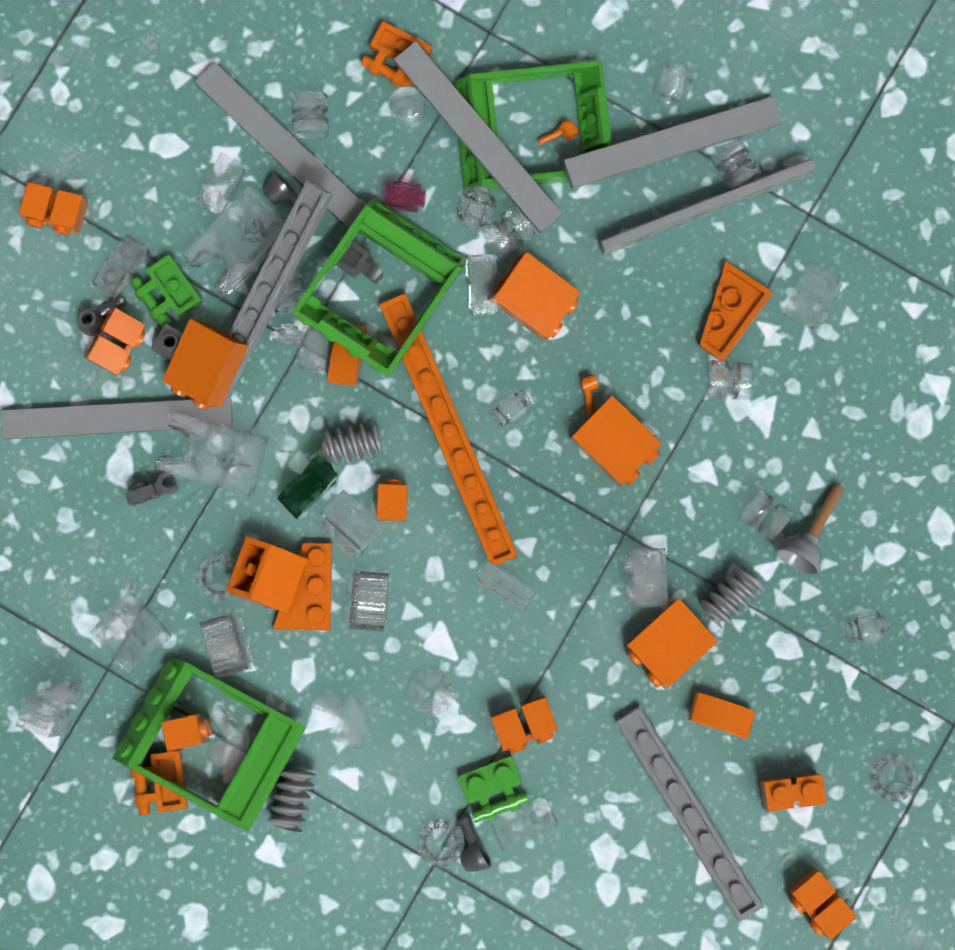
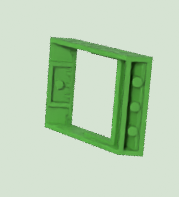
M602 61L467 75L452 82L458 92L498 137L492 85L573 76L582 153L585 154L612 145ZM458 138L464 192L501 189ZM565 171L529 174L538 185L569 182Z
M372 198L364 206L291 313L296 315L298 320L304 325L312 326L322 332V335L327 340L337 342L345 347L347 352L353 357L361 358L371 364V367L376 372L390 377L468 260L381 202ZM358 232L440 286L416 321L418 323L399 352L390 346L386 347L322 305V302L313 296L330 270L341 259Z
M170 656L168 662L162 667L160 676L153 688L147 693L146 700L138 714L132 719L131 726L123 740L118 744L112 759L227 822L249 832L306 727L187 662ZM192 675L223 691L224 695L266 717L217 805L175 782L170 783L140 767L162 727L161 722H165Z

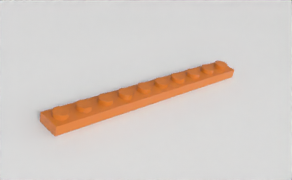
M406 293L379 304L399 351L418 324L416 323L417 319ZM421 330L402 360L491 568L518 557V554Z

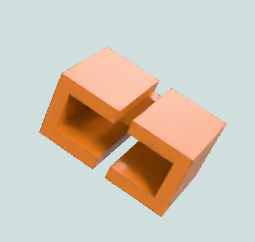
M27 182L18 213L26 221L25 224L36 229H42L43 226L54 227V233L63 236H70V233L79 235L88 205L87 200L81 195L62 190L54 193L53 188Z
M111 308L99 331L124 344L123 348L96 335L83 358L114 375H118L120 371L124 373L132 360L129 356L131 349L134 346L138 348L146 335L143 332L146 325L117 308Z
M546 697L521 705L530 730L528 735H525L516 708L491 717L503 751L509 749L510 754L526 749L525 743L536 739L539 744L554 738L552 732L558 731Z
M204 713L161 722L167 752L210 742L209 736L213 735L210 718L205 719Z
M809 773L791 776V779L778 777L759 780L763 809L768 812L795 808L794 803L800 808L827 804L822 774Z
M815 868L788 889V892L793 896L789 900L790 903L800 914L804 911L812 919L808 924L819 937L824 934L831 940L857 918L845 901L835 893V889L821 872Z

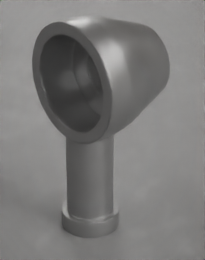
M277 173L270 177L263 190L265 197L274 205L287 201L293 207L298 198L293 189Z
M119 293L99 309L88 307L81 310L76 319L78 329L87 336H96L102 333L99 331V328L110 309H119L127 305ZM88 315H92V322L90 324H85V317Z
M468 816L457 821L469 845L460 854V861L466 872L483 871L491 867V860L485 846L477 837L471 823V817Z

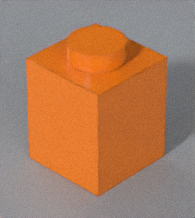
M386 479L385 484H378L377 520L407 522L408 486L402 485V480Z

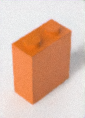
M522 252L518 254L487 300L543 340L550 337L554 338L563 326L560 322L566 313L570 315L579 303L577 297L581 292L528 252Z
M190 318L162 381L171 386V392L182 397L189 396L193 398L192 403L202 409L208 410L209 407L221 408L249 345L205 321Z
M613 396L571 437V441L619 487L624 483L630 486L641 474L637 469L644 462L650 465L661 454L657 449L662 443Z
M678 598L625 646L629 649L626 655L637 667L642 664L649 671L645 675L656 688L661 685L664 689H667L718 641Z

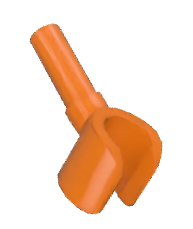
M565 121L557 130L538 138L540 145L563 135L567 141H570L579 134V131L573 122Z
M595 375L584 377L580 382L586 402L587 416L594 414L591 391L599 389Z

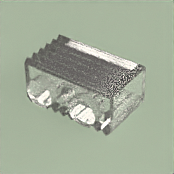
M354 571L353 577H348L347 594H352L351 606H345L344 623H349V629L385 632L390 574Z
M233 612L200 622L216 679L252 669L250 662H254L255 657L251 645H245L243 634L247 633L243 617L237 618L236 613Z

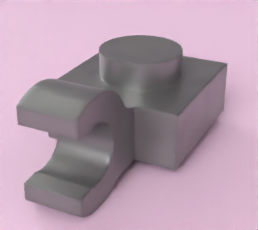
M352 241L336 264V266L355 279L361 272L373 283L378 284L384 276L381 274V270L368 262L372 257L371 253L354 241Z
M171 471L161 473L155 484L148 485V482L145 481L131 486L132 491L125 493L128 504L134 507L159 498L161 495L177 492V486L166 488L164 485V481L172 477L173 473Z

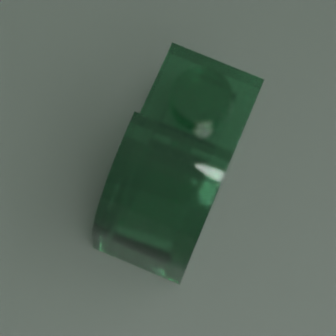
M318 454L309 462L298 477L286 485L277 499L298 519L336 483L335 479L339 475L333 466Z

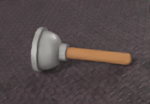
M833 485L808 532L803 533L801 538H792L785 545H781L778 548L777 555L787 565L809 575H817L821 569L819 565L821 555L817 547L819 542L817 538L844 491L841 485Z

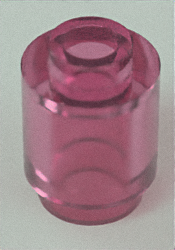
M394 181L393 184H386L384 206H391L392 210L417 213L419 207L425 206L426 190H421V184Z

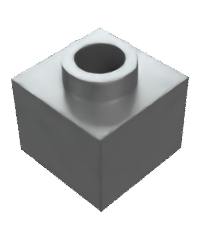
M165 323L151 348L171 361L183 333ZM169 338L175 339V344L172 347L166 346Z

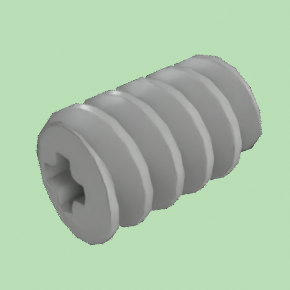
M370 422L369 431H366L364 426L359 424L357 433L353 431L351 426H348L346 435H343L340 428H336L335 437H332L327 429L324 432L323 439H321L326 467L329 466L331 457L336 465L340 464L342 456H344L347 463H351L353 454L356 455L358 461H362L364 452L367 453L370 459H374L375 451L378 450L381 457H383L379 430L374 422Z
M737 567L733 569L735 578L726 576L725 582L727 586L723 584L716 586L719 595L712 591L708 594L711 603L706 600L700 601L703 611L721 629H723L721 621L729 624L732 623L729 617L730 612L737 616L740 615L737 608L738 604L745 608L748 607L745 599L747 596L754 600L757 599L753 591L755 588L762 592L765 591L763 585L745 568H743L744 570Z
M289 768L280 774L286 779V782L276 784L277 787L283 790L281 794H274V798L281 802L280 805L271 806V810L276 812L278 816L270 817L268 821L279 828L303 832L296 825L305 824L306 819L299 815V813H306L309 808L301 802L311 800V796L304 790L313 789L314 784L307 779L315 778L317 774L297 768Z

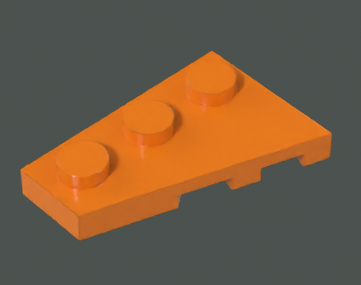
M725 261L713 305L700 341V348L724 363L769 301L773 292Z
M332 543L302 544L299 556L309 560L290 615L278 612L272 630H331Z

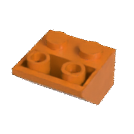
M246 537L226 592L239 599L290 615L309 560L274 545Z

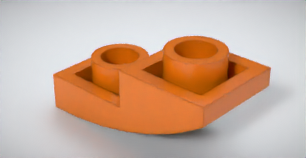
M354 325L363 332L368 333L365 326ZM334 342L329 363L328 383L356 387L362 359L353 357L347 352L345 347Z
M696 693L688 721L712 730H720L740 739H748L756 711L716 697Z

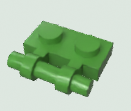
M169 254L145 270L152 280L144 284L140 277H136L130 282L135 289V296L139 301L145 303L150 310L149 315L154 322L157 321L162 328L165 323L168 325L172 324L166 315L172 309L180 318L203 302ZM157 289L160 290L166 299L160 305L152 295Z
M512 755L458 776L467 803L480 801L482 808L471 812L475 823L485 819L488 822L495 819V815L508 810L514 812L520 809L519 806L530 802L526 791L514 795L512 787L521 784L522 780ZM504 790L506 799L490 805L488 796Z

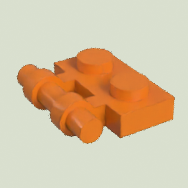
M382 21L369 45L370 49L378 54L375 59L365 55L361 66L369 69V73L375 76L381 75L391 80L392 85L398 88L403 86L411 91L414 85L401 69L398 68L396 71L384 65L387 58L394 61V58L415 41L428 56H430L433 46Z
M181 750L151 754L152 766L144 767V761L142 762L140 767L170 783L175 782L186 788ZM130 769L131 778H134L136 795H134V803L138 804L139 816L151 814L149 802H157L158 813L189 808L187 799L154 782L155 792L148 793L146 777Z

